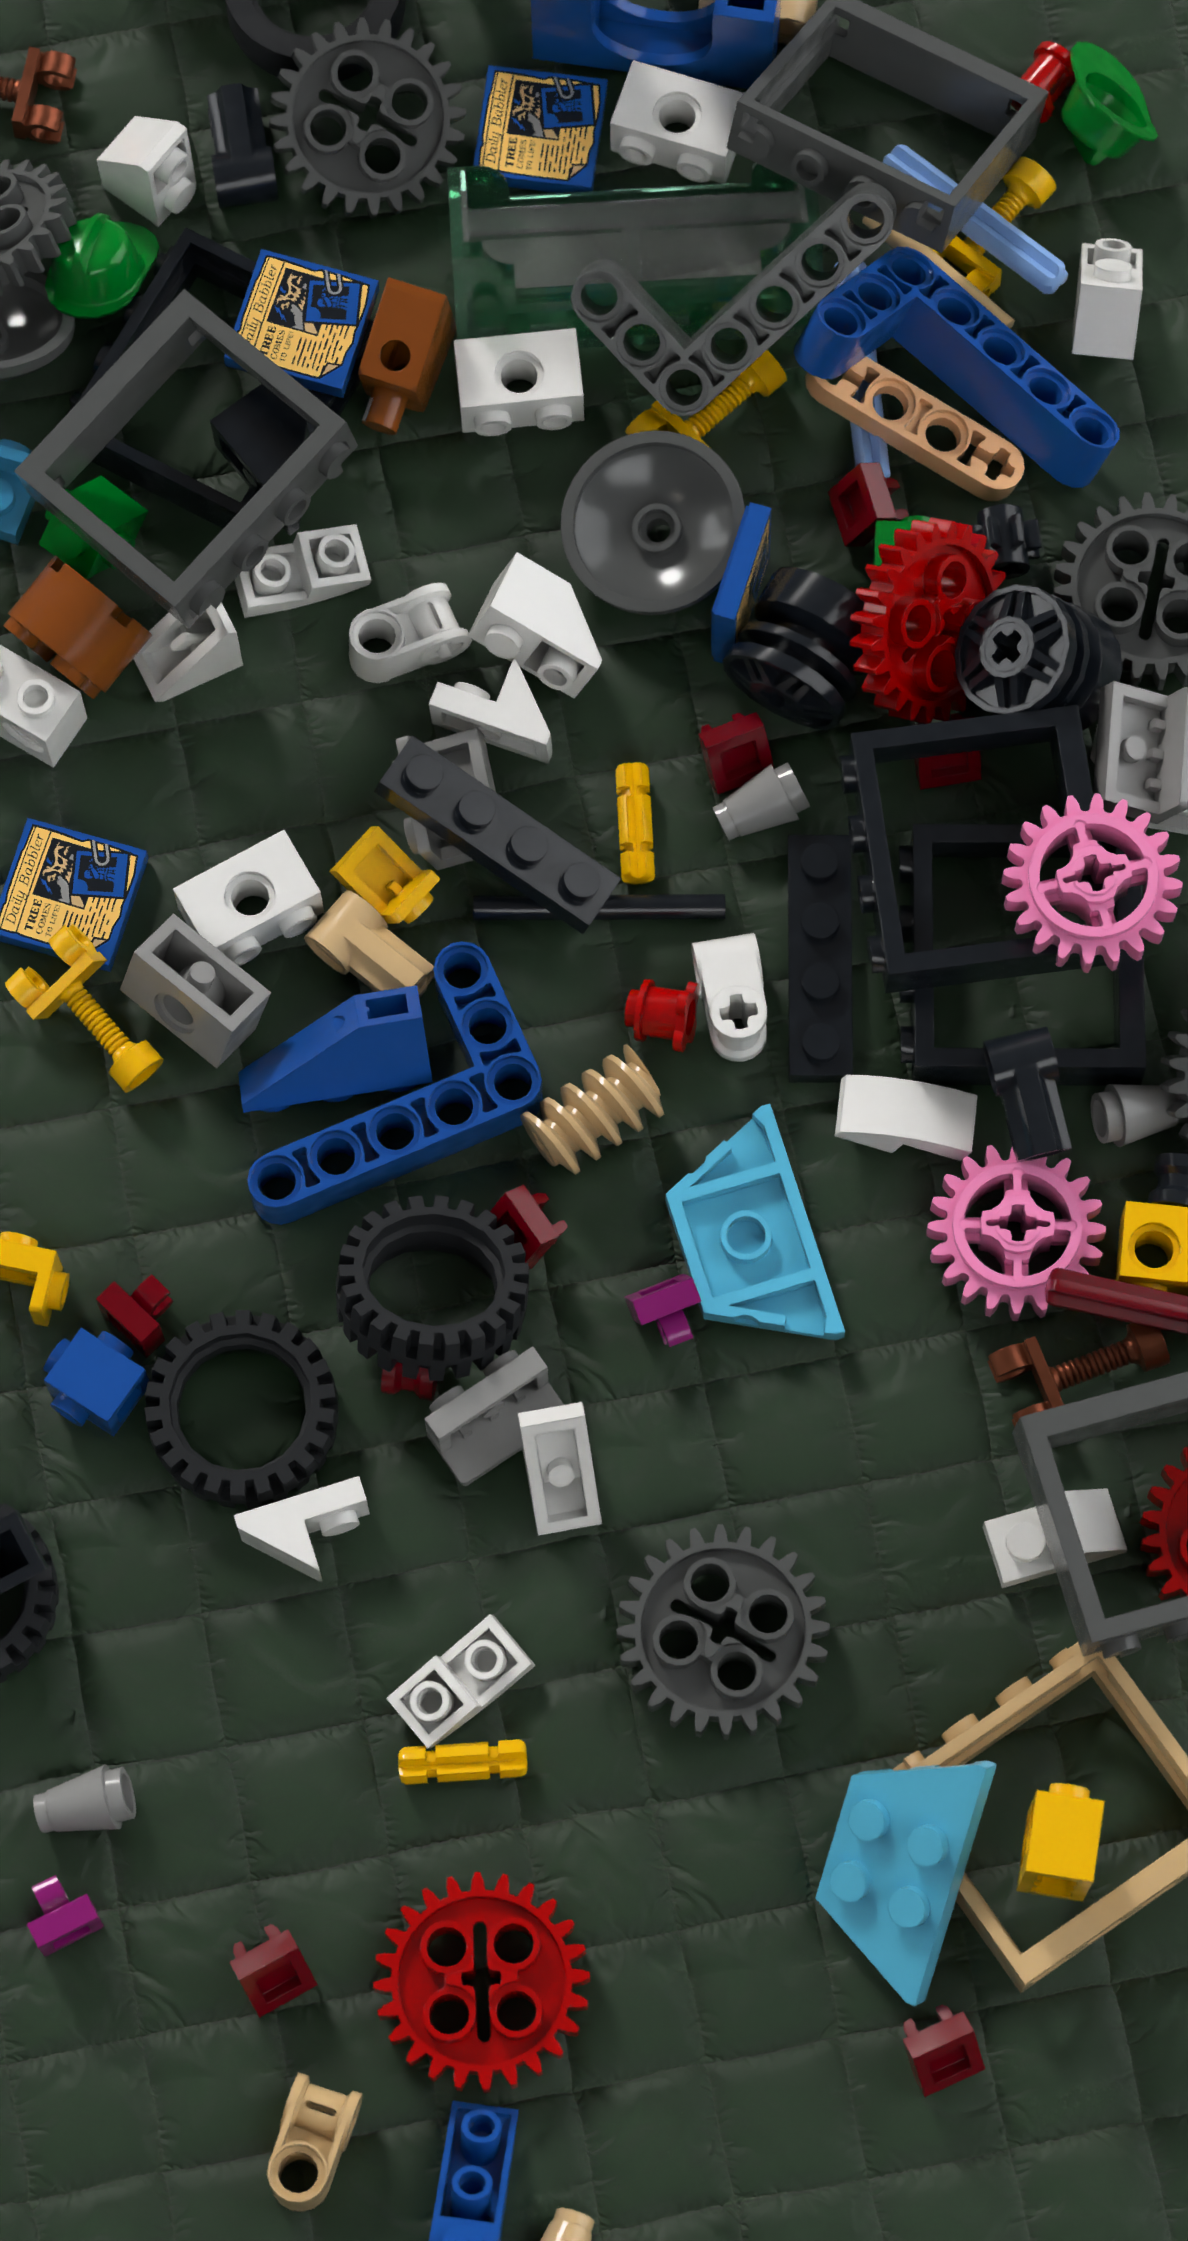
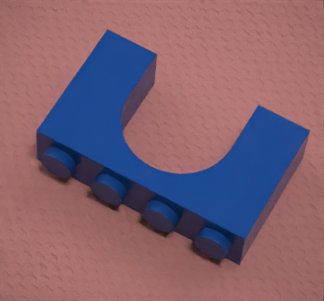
M531 0L533 59L629 72L634 60L712 84L749 89L776 58L779 42L781 0H715V2L704 8L682 12L650 9L627 0Z

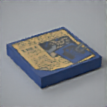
M489 65L472 169V183L592 197L608 92V79Z
M261 249L234 330L304 388L343 398L380 290L379 280ZM224 355L226 367L247 372L229 356Z
M750 502L749 506L746 505L711 611V656H713V661L723 663L729 649L739 642L738 633L741 628L750 620L770 559V507Z
M27 818L0 897V942L60 958L54 952L48 940L64 924L67 927L74 924L90 939L95 950L101 952L107 959L99 969L111 972L149 859L147 851Z

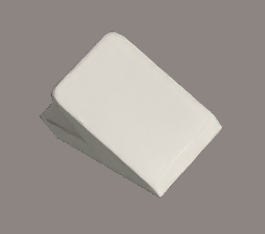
M513 659L496 702L489 700L490 695L475 685L457 682L452 687L437 682L429 702L432 724L457 733L477 727L484 734L486 743L549 764L553 753L551 733L517 660Z
M582 1402L518 1413L523 1444L522 1450L538 1536L602 1524Z
M357 1476L236 1514L234 1518L242 1542L321 1582L322 1577L309 1533L321 1530L322 1536H334L348 1532L359 1526L358 1518L369 1515L370 1512L360 1477Z
M1108 1489L1065 1491L1087 1564L1126 1553L1127 1547ZM1036 1507L984 1521L983 1530L1002 1588L1056 1573Z

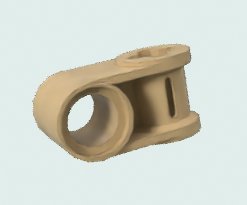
M297 2074L284 2108L280 2132L267 2171L273 2195L282 2206L292 2211L303 2212L314 2209L324 2201L332 2184L342 2151H345L354 2130L363 2093L352 2091L347 2096L311 2084L309 2075ZM298 2160L308 2161L318 2170L315 2184L309 2190L301 2193L290 2192L280 2183L281 2174L285 2167L291 2162Z

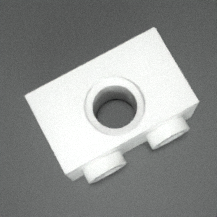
M633 60L610 122V151L619 153L624 159L634 164L649 165L654 163L675 169L681 176L695 182L712 180L725 184L736 155L735 152L726 147L737 101L744 93ZM679 122L688 125L690 129L681 133H673L664 127L670 123Z
M576 328L454 340L455 366L463 433L476 432L482 436H498L509 432L511 428L537 425L538 428L543 430H558L568 427L572 422L584 421V395ZM514 380H526L534 385L532 389L523 393L509 391L505 386Z
M285 830L274 834L173 888L178 910L186 924L238 966L251 961L261 952L262 945L282 934L285 938H291L305 932L316 923V916L324 912L321 892ZM249 896H259L268 901L266 908L256 915H244L236 910L238 903Z

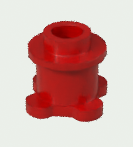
M644 979L640 990L631 989L626 1001L624 1022L626 1027L633 1028L635 1040L643 1042L647 1036L673 1040V1051L684 1052L686 1044L693 1042L696 1032L697 1004L700 995L699 983L689 981L686 990L683 991L657 987L653 979Z

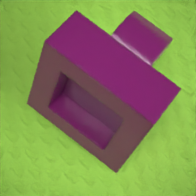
M683 1273L624 1297L633 1321L644 1325L655 1320L662 1341L665 1345L668 1344V1347L693 1338L690 1326L682 1310L702 1302L692 1277Z
M56 1875L32 1886V1890L45 1915L26 1925L44 1957L105 1927L87 1893L70 1902Z

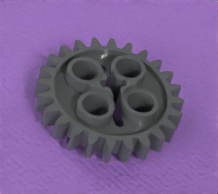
M362 17L359 18L355 35L349 36L344 26L338 21L333 26L332 42L328 43L317 32L311 35L310 40L314 50L312 56L301 49L295 48L292 58L300 69L299 72L281 68L278 79L290 88V92L279 91L272 93L270 102L284 109L285 113L270 118L269 128L286 131V136L274 144L273 150L274 153L292 152L294 158L289 161L284 173L288 176L303 171L307 175L300 191L303 195L311 192L317 186L324 190L321 201L322 208L326 209L337 196L344 199V214L346 217L351 216L357 202H363L366 205L370 219H375L380 202L386 201L393 213L397 215L402 211L401 195L406 193L419 205L425 198L420 184L422 181L435 188H439L442 185L443 179L435 168L436 164L448 168L454 167L457 159L444 147L445 145H460L464 141L465 135L451 128L450 123L464 119L466 109L449 106V100L460 94L462 87L461 84L443 85L441 79L449 71L451 64L449 61L432 66L428 62L435 46L432 42L424 45L418 51L411 47L414 29L409 28L399 40L391 38L390 20L385 19L378 35L370 34L366 19ZM352 63L361 65L369 74L370 85L362 91L353 92L347 90L338 80L337 71L340 67ZM321 91H326L332 94L338 101L347 105L348 108L359 113H363L367 105L374 107L378 110L376 121L379 124L401 133L410 134L415 137L416 144L409 146L403 143L398 137L379 125L372 124L367 132L357 127L359 116L356 113L334 104H327L319 99L318 94ZM405 91L415 93L423 103V115L412 120L401 118L392 107L393 96ZM319 118H332L343 129V139L332 146L322 145L313 138L310 125ZM376 145L388 147L397 157V168L387 174L374 172L365 161L367 149Z
M9 159L4 160L0 164V297L3 294V286L8 283L18 287L24 286L25 282L22 275L28 271L34 273L45 271L41 260L43 258L59 257L61 252L57 243L71 240L72 235L68 227L77 224L73 213L76 206L65 183H63L58 172L51 174L46 164H42L35 169L30 160H24L15 169H13Z
M1145 492L1141 508L1135 510L1124 496L1119 497L1116 516L1113 517L1106 509L1099 506L1096 508L1094 516L1096 528L1080 521L1075 532V538L1078 543L1064 542L1061 557L1067 563L1056 564L1053 580L1063 585L1055 587L1053 595L1065 602L1075 604L1090 611L1109 624L1120 644L1122 667L1124 670L1130 671L1131 686L1138 687L1143 675L1146 674L1152 675L1157 690H1163L1167 674L1170 673L1175 674L1183 687L1187 686L1188 633L1179 634L1172 632L1165 626L1164 621L1172 617L1188 621V576L1180 573L1175 566L1177 563L1188 561V510L1185 513L1177 511V498L1175 494H1170L1164 508H1155L1150 492ZM1163 542L1168 545V553L1152 633L1148 640H1142L1139 637V630L1156 546L1158 543ZM1122 549H1130L1140 554L1143 561L1135 565H1127L1120 562L1114 553ZM1111 605H1119L1126 608L1132 617L1126 621H1114L1109 619L1102 610Z
M723 1524L717 1525L714 1542L709 1543L704 1542L696 1528L690 1529V1548L684 1551L672 1539H667L665 1541V1549L668 1560L665 1563L650 1555L644 1558V1565L651 1576L650 1580L631 1576L628 1581V1587L640 1598L639 1601H620L619 1613L635 1621L634 1624L617 1628V1640L635 1644L634 1648L627 1650L620 1656L621 1666H640L642 1669L631 1680L632 1690L639 1691L652 1686L654 1692L649 1699L648 1710L654 1712L668 1703L673 1707L670 1716V1726L675 1728L689 1715L695 1718V1736L700 1738L706 1731L709 1721L718 1722L723 1740H729L732 1723L737 1721L742 1722L750 1736L756 1735L757 1716L762 1713L776 1726L781 1724L782 1716L778 1703L784 1701L788 1705L799 1709L802 1706L803 1699L795 1685L798 1683L808 1687H816L819 1678L806 1664L826 1662L828 1651L811 1642L814 1639L828 1636L830 1632L829 1623L812 1620L811 1616L825 1608V1597H806L804 1594L814 1584L815 1575L813 1572L794 1577L792 1571L796 1566L798 1554L794 1551L778 1561L773 1557L776 1538L773 1536L769 1537L759 1549L752 1547L751 1528L749 1527L743 1529L737 1543L728 1542ZM713 1574L725 1581L728 1586V1592L718 1601L706 1602L700 1600L691 1589L693 1582L702 1575ZM680 1602L688 1606L694 1614L713 1626L720 1627L725 1619L733 1621L735 1623L734 1636L737 1639L754 1647L773 1652L776 1656L775 1660L767 1662L759 1658L750 1648L731 1637H726L721 1645L712 1641V1628L708 1624L690 1616L674 1612L671 1609L672 1603ZM761 1605H771L782 1611L786 1618V1623L780 1630L774 1633H764L752 1626L749 1615L755 1608ZM678 1630L687 1632L694 1637L697 1648L692 1655L684 1659L671 1658L660 1647V1642L666 1634ZM736 1661L745 1663L752 1669L755 1680L749 1687L743 1690L728 1689L718 1678V1672L723 1665Z

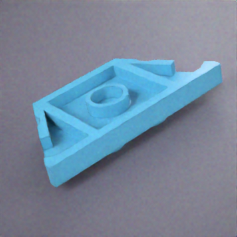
M771 1104L760 1106L752 1114V1119L727 1142L725 1140L722 1141L706 1156L705 1162L696 1171L685 1175L665 1194V1201L689 1276L693 1278L702 1301L698 1304L703 1319L828 1340L842 1339L845 1336V1329Z
M977 1761L967 1765L944 1767L939 1765L918 1766L908 1770L896 1771L893 1769L862 1771L851 1776L815 1898L902 1999L910 2005L916 2006L926 2001L997 1766L993 1762Z

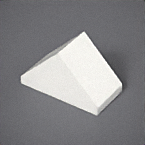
M222 602L217 609L210 605L189 629L168 612L149 631L152 636L133 658L155 702H164L243 666L237 632Z

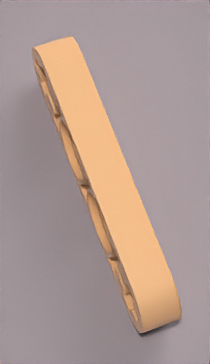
M868 357L863 358L847 370L837 385H833L826 379L806 372V387L810 395L820 404L872 435L879 436L887 444L978 498L986 501L1002 500L1011 494L1023 476L1025 469L1024 459L1019 449L1012 443ZM864 380L870 385L859 402L853 397ZM879 394L895 396L903 406V417L897 420L882 418L873 407V398ZM933 425L947 427L956 438V448L949 452H941L934 449L926 439V429ZM969 444H972L977 448L968 463L964 465L959 460L966 452ZM992 460H996L1003 465L1000 475L996 480L990 479L985 475L987 467Z

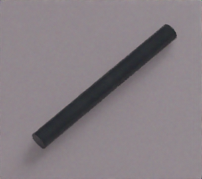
M725 894L610 895L593 920L725 919ZM526 895L473 896L474 921L561 920Z

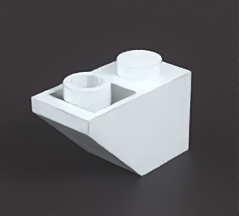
M134 116L97 159L102 187L158 227L171 212L174 214L181 212L188 205L196 190V178L187 128L178 121Z
M1112 238L1099 239L1095 244L1082 243L1073 324L1072 354L1134 359L1143 291L1142 249L1132 248L1130 243Z
M516 552L493 583L468 637L485 646L497 657L511 662L513 659L517 660L521 668L538 677L545 685L552 689L560 690L575 699L599 669L602 662L600 653L571 584Z

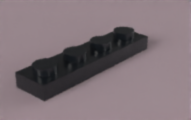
M414 736L409 739L374 790L375 793L581 934L585 933L621 880L616 874Z
M788 835L789 1082L841 1083V1079L845 1075H853L849 835Z

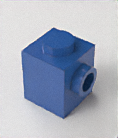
M80 1328L72 1341L64 1338L56 1345L44 1366V1371L48 1373L44 1382L50 1395L54 1397L50 1406L61 1416L79 1427H82L89 1420L113 1437L146 1392L147 1382L150 1381L146 1370L130 1360L134 1354L133 1350L120 1339L106 1331H102L97 1338L83 1328Z

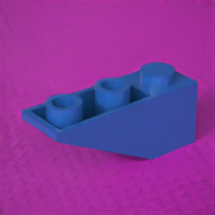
M417 985L354 995L239 1071L243 1113L257 1110L278 1112L295 1104L320 1100L340 1102L357 1094L382 1090L403 1092L419 1084L432 1083Z
M452 2101L429 2241H501L518 2121V2109Z

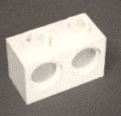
M0 645V737L54 768L87 720L81 692Z

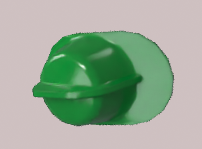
M1077 42L1070 50L1071 64L1076 81L1062 108L1061 118L1067 129L1072 133L1074 145L1085 163L1095 166L1106 157L1112 159L1123 157L1142 139L1154 142L1158 137L1157 131L1151 122L1142 91L1130 72L1113 55L1101 47L1089 42Z
M97 213L92 217L78 220L77 224L68 227L72 235L71 240L57 243L61 255L52 258V265L47 273L45 284L49 302L61 313L75 318H99L113 314L129 304L139 291L143 280L157 259L159 252L156 236L145 227L130 222L112 221L110 216L104 213Z

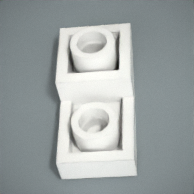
M357 524L298 532L292 544L268 547L263 559L253 569L247 572L242 571L234 580L244 618L289 610L352 592L369 585L371 576Z
M845 1075L841 1079L835 1137L893 1153L904 1144L961 1161L972 1153L978 1095L914 1080L870 1075Z
M489 1614L441 1657L435 1655L386 1699L428 1749H431L477 1715L536 1665L497 1618Z

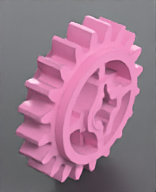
M1096 793L1092 798L1088 811L1080 809L1079 803L1073 795L1067 796L1063 817H1060L1048 805L1042 807L1040 821L1043 829L1025 821L1021 827L1020 836L1026 845L1010 844L1007 859L1016 866L1004 869L1001 883L1009 888L1017 889L1005 897V910L1025 911L1016 921L1014 929L1016 934L1037 930L1038 933L1032 951L1038 954L1049 945H1056L1058 947L1056 966L1062 967L1068 961L1072 953L1079 954L1081 968L1084 973H1089L1095 955H1102L1107 967L1111 971L1117 969L1120 949H1124L1136 961L1142 959L1144 944L1141 937L1155 944H1159L1162 941L1165 931L1158 921L1173 922L1178 909L1172 902L1166 899L1179 897L1183 887L1182 881L1166 877L1177 871L1180 863L1179 855H1160L1169 839L1167 831L1147 836L1145 833L1151 814L1148 812L1143 813L1133 822H1130L1126 819L1127 800L1122 799L1115 806L1112 813H1107L1103 809L1104 803L1101 794ZM1097 841L1111 844L1125 854L1116 855L1108 852ZM1068 844L1070 851L1069 863L1056 871L1055 878L1040 881V870L1045 861L1056 850ZM1091 875L1095 884L1103 883L1101 891H1093L1089 882H1081L1082 876ZM1143 885V899L1138 907L1126 918L1116 922L1113 912L1115 902L1126 896L1129 888ZM1055 905L1058 911H1068L1078 915L1085 921L1087 926L1064 918L1052 906Z
M990 1145L986 1148L985 1167H980L976 1161L968 1156L964 1157L961 1170L965 1180L946 1174L943 1178L942 1187L951 1198L933 1197L930 1210L938 1217L944 1218V1220H935L928 1223L926 1236L944 1242L931 1250L930 1260L931 1263H952L943 1274L942 1283L944 1286H950L959 1281L966 1283L961 1299L962 1304L966 1305L972 1302L979 1294L986 1297L985 1316L991 1317L997 1310L999 1303L1006 1302L1009 1306V1314L1012 1321H1018L1023 1304L1028 1302L1032 1305L1035 1313L1042 1318L1045 1317L1048 1308L1045 1297L1046 1283L1053 1269L1063 1268L1089 1274L1080 1264L1099 1266L1103 1253L1088 1243L1103 1240L1106 1226L1096 1222H1089L1088 1220L1093 1219L1100 1213L1102 1202L1098 1199L1085 1201L1080 1199L1086 1193L1090 1179L1088 1176L1068 1182L1066 1177L1071 1164L1070 1159L1065 1158L1061 1160L1054 1168L1046 1166L1047 1157L1017 1163L1013 1147L1011 1148L1009 1159L1002 1160L998 1151L993 1145ZM1004 1188V1198L998 1206L991 1210L982 1211L981 1218L966 1217L972 1205L982 1196L993 1190ZM1028 1189L1036 1191L1050 1200L1059 1210L1063 1219H1055L1054 1212L1045 1211L1037 1206L1031 1198ZM1015 1221L1020 1223L1021 1231L1025 1233L1023 1241L1012 1240V1234L1010 1230H1007L1009 1222ZM968 1244H978L980 1251L988 1252L996 1257L1004 1274L985 1266L974 1255ZM1051 1245H1067L1062 1256L1052 1266L1037 1274L1028 1275V1264L1033 1257L1039 1253L1049 1252Z

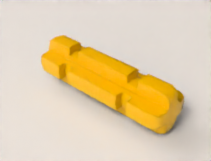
M641 762L623 763L618 765L615 770L616 793L619 795L617 798L620 851L623 852L620 854L621 879L624 883L631 885L647 884L655 878L654 852L650 851L653 849L651 796L647 795L650 793L649 767Z
M520 1739L498 1741V1746L489 1747L488 1742L436 1745L433 1751H426V1746L404 1747L400 1749L398 1754L399 1778L401 1783L409 1785L428 1783V1778L437 1777L438 1783L490 1779V1774L500 1773V1778L522 1777L526 1775L528 1770L527 1748L525 1742Z

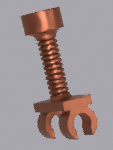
M29 47L22 79L15 80V78L9 79V77L4 78L0 76V99L15 103L12 117L14 138L26 139V137H29L34 141L45 144L60 142L65 123L62 122L63 112L48 105H34L39 83L55 90L67 91L73 89L77 68H74L76 62L74 57L63 52H41L39 48Z
M1130 1323L1126 1325L1127 1335L1122 1340V1343L1120 1341L1116 1342V1346L1111 1344L1110 1348L1106 1346L1104 1350L1100 1348L1098 1352L1093 1351L1092 1355L1087 1353L1086 1357L1082 1355L1080 1359L1078 1357L1074 1358V1362L1069 1360L1068 1364L1064 1362L1062 1366L1060 1364L1056 1365V1368L1048 1367L1036 1336L1028 1338L1022 1343L1013 1344L993 1352L988 1356L989 1361L987 1362L996 1383L1014 1379L1030 1370L1033 1373L1044 1402L1031 1405L1012 1415L1014 1418L1012 1422L1015 1427L1021 1416L1064 1405L1059 1392L1063 1388L1067 1389L1069 1386H1075V1383L1078 1385L1081 1381L1091 1380L1093 1376L1095 1378L1099 1377V1374L1104 1375L1105 1372L1109 1373L1111 1370H1117V1367L1122 1368L1123 1365L1127 1366L1129 1363L1140 1365L1144 1372L1169 1364L1170 1356L1161 1330Z

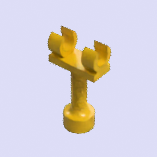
M1020 157L1003 177L1008 190L992 209L1011 223L1025 206L1034 209L1040 208L1056 190L1055 181L1040 164L1030 158ZM955 236L942 253L932 249L942 259L944 257L967 273L968 275L965 278L988 298L1000 286L1002 269L984 257L983 254L986 250L968 236L965 240Z
M766 350L707 406L694 415L689 416L688 420L683 421L678 415L666 410L656 400L651 404L652 407L639 414L628 425L625 432L628 435L643 431L675 432L692 437L708 446L701 439L706 433L710 432L724 417L733 412V409L741 405L742 401H745L747 397L749 398L751 393L758 392L764 397L770 396L787 381L786 373L776 358Z
M64 924L48 941L54 952L71 968L49 987L46 981L34 969L28 966L23 970L20 967L5 982V986L14 999L27 1009L26 1012L33 1020L47 1019L63 1003H67V1006L71 1008L76 1017H80L79 1020L84 1022L83 1025L85 1027H88V1031H92L91 1034L96 1036L95 1039L100 1041L101 1046H104L106 1051L108 1050L109 1055H112L113 1065L108 1073L125 1093L130 1092L150 1078L162 1065L164 1059L147 1040L141 1041L138 1044L129 1041L125 1033L119 1027H116L117 1024L112 1022V1018H108L109 1015L106 1012L104 1013L105 1010L100 1008L99 1003H96L94 998L92 999V995L88 994L87 989H84L83 984L107 959L101 952L95 950L90 939L74 924L67 927Z

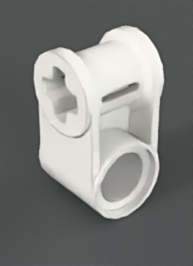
M432 583L422 586L406 596L371 609H366L355 617L349 630V659L351 668L358 677L372 683L388 682L392 678L426 665L450 660L470 646L472 639L468 637L469 632L467 629L459 627L448 603L452 595L447 584ZM380 638L388 641L392 646L385 652L373 653L364 649L362 645L369 639Z
M750 933L692 943L696 983L700 985L699 996L700 999H703L710 1039L714 1050L721 1057L732 1062H744L753 1059L763 1050L767 1036V1005L763 990L764 982L761 959L755 934ZM732 1019H742V1023L746 1028L736 1029Z

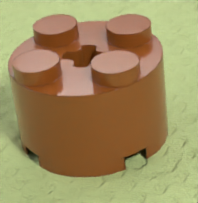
M57 556L52 558L9 611L8 614L11 617L3 625L46 662H49L56 653L57 655L50 664L93 700L101 690L106 693L152 636L139 622L127 616L115 602Z

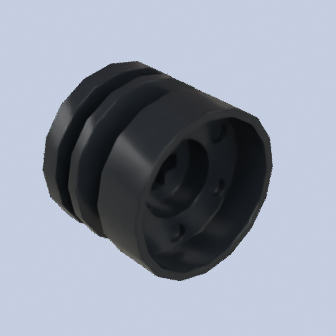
M781 567L772 574L754 606L755 617L759 622L750 621L741 628L738 633L739 642L729 649L723 660L724 671L741 691L772 713L806 727L830 730L839 724L846 712L845 703L852 700L857 692V681L853 675L861 676L864 674V672L854 671L853 667L856 661L863 655L862 648L850 646V640L861 633V624L850 620L851 614L862 611L865 602L843 585L818 573L797 567Z
M1018 584L993 591L973 607L960 628L954 653L956 674L967 698L983 710L994 715L1078 705L1082 731L1098 720L1101 687L1113 681L1120 682L1123 670L1120 644L1109 624L1090 611L1075 604L1065 602L1038 587Z

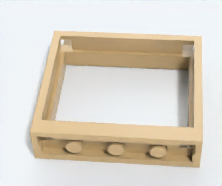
M1078 1642L1056 1654L1049 1661L1054 1670L1036 1683L1032 1684L1029 1678L1025 1676L1002 1691L995 1698L1000 1707L982 1720L978 1721L972 1713L952 1725L941 1735L946 1744L926 1758L918 1750L904 1758V1761L893 1769L896 1771L908 1770L918 1766L939 1765L944 1767L964 1765L1092 1677L1188 1810V1756L1116 1656L1104 1659L1102 1652L1083 1656ZM1188 1838L1024 1953L1017 1947L965 1872L956 1902L1019 1992L1022 1993L1187 1878Z

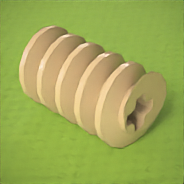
M628 1044L623 1045L626 1063L612 1054L603 1059L602 1067L605 1077L592 1069L582 1073L581 1080L584 1092L571 1083L562 1086L560 1094L563 1106L550 1097L541 1100L539 1108L542 1120L528 1111L520 1115L523 1126L532 1142L551 1166L554 1167L561 1164L576 1175L580 1172L576 1152L582 1150L596 1161L601 1158L597 1142L598 1137L602 1135L614 1145L619 1146L623 1143L618 1128L619 1123L623 1121L637 1132L644 1129L639 1114L641 1108H646L658 1118L665 1115L659 1097L661 1094L658 1086L642 1060Z

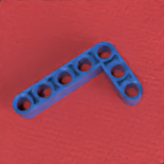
M896 247L889 250L824 297L817 305L794 345L796 361L805 371L822 379H834L893 337L1048 474L1063 485L1072 488H1083L1091 483L1119 440L1120 431L1110 415L927 256L909 247Z
M463 941L451 943L440 951L434 964V978L438 1000L469 1069L271 1151L257 1159L249 1169L247 1182L253 1207L262 1219L279 1225L294 1222L523 1125L520 1115L526 1111L535 1116L540 1110V1101L543 1100L540 1070L489 957L482 948L473 943ZM462 968L471 969L480 976L474 985L463 989L450 985L446 979L452 972ZM487 1023L496 1024L505 1031L504 1036L492 1044L480 1043L471 1034L477 1027ZM509 1079H520L531 1088L526 1096L517 1100L505 1099L496 1090L501 1083ZM453 1103L463 1104L472 1111L469 1119L458 1125L446 1124L440 1120L438 1114L442 1108ZM393 1128L405 1129L413 1135L409 1145L398 1150L387 1149L381 1145L379 1140L386 1131ZM333 1153H346L354 1159L352 1167L343 1174H328L321 1169L323 1160ZM283 1177L294 1182V1190L284 1199H269L261 1193L264 1185L273 1178Z

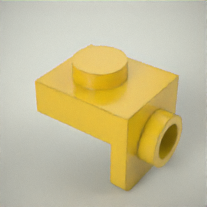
M371 826L329 871L347 890L356 893L373 906L387 924H399L403 920L408 924L417 919L432 903L434 897L429 892L440 880L432 869L421 870L379 826Z
M1 1232L0 1280L34 1287L29 1305L30 1315L34 1324L48 1327L52 1310L62 1311L64 1307L70 1275L69 1273L62 1272L63 1266L57 1251L37 1247L38 1241L30 1236L16 1232Z

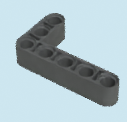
M868 182L853 187L691 337L679 327L634 277L616 261L602 259L593 261L585 266L572 288V308L584 324L666 410L680 416L694 415L707 406L886 241L894 225L897 213L896 203L890 191L882 185ZM868 201L875 203L884 213V222L875 229H862L853 222L850 214L851 208L859 202ZM815 244L828 245L837 254L839 263L830 271H817L809 266L804 252ZM599 278L607 280L616 289L617 301L607 306L595 304L587 295L586 283ZM770 286L782 287L792 297L793 306L783 313L770 312L762 305L760 292ZM638 324L649 325L659 335L660 345L653 350H640L629 340L628 329ZM724 328L737 329L746 338L748 347L739 354L725 353L717 346L714 335ZM682 369L693 371L700 378L703 389L695 395L687 396L680 394L673 388L670 375Z

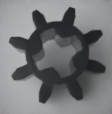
M1011 504L994 505L978 512L976 516L977 525H971L973 526L972 533L985 535L987 541L984 549L997 551L999 554L991 570L1005 572L1006 578L1004 580L1026 574L1030 570L1029 559L1040 558L1039 549L1042 548L1039 520L1031 519L1024 521L1022 508Z

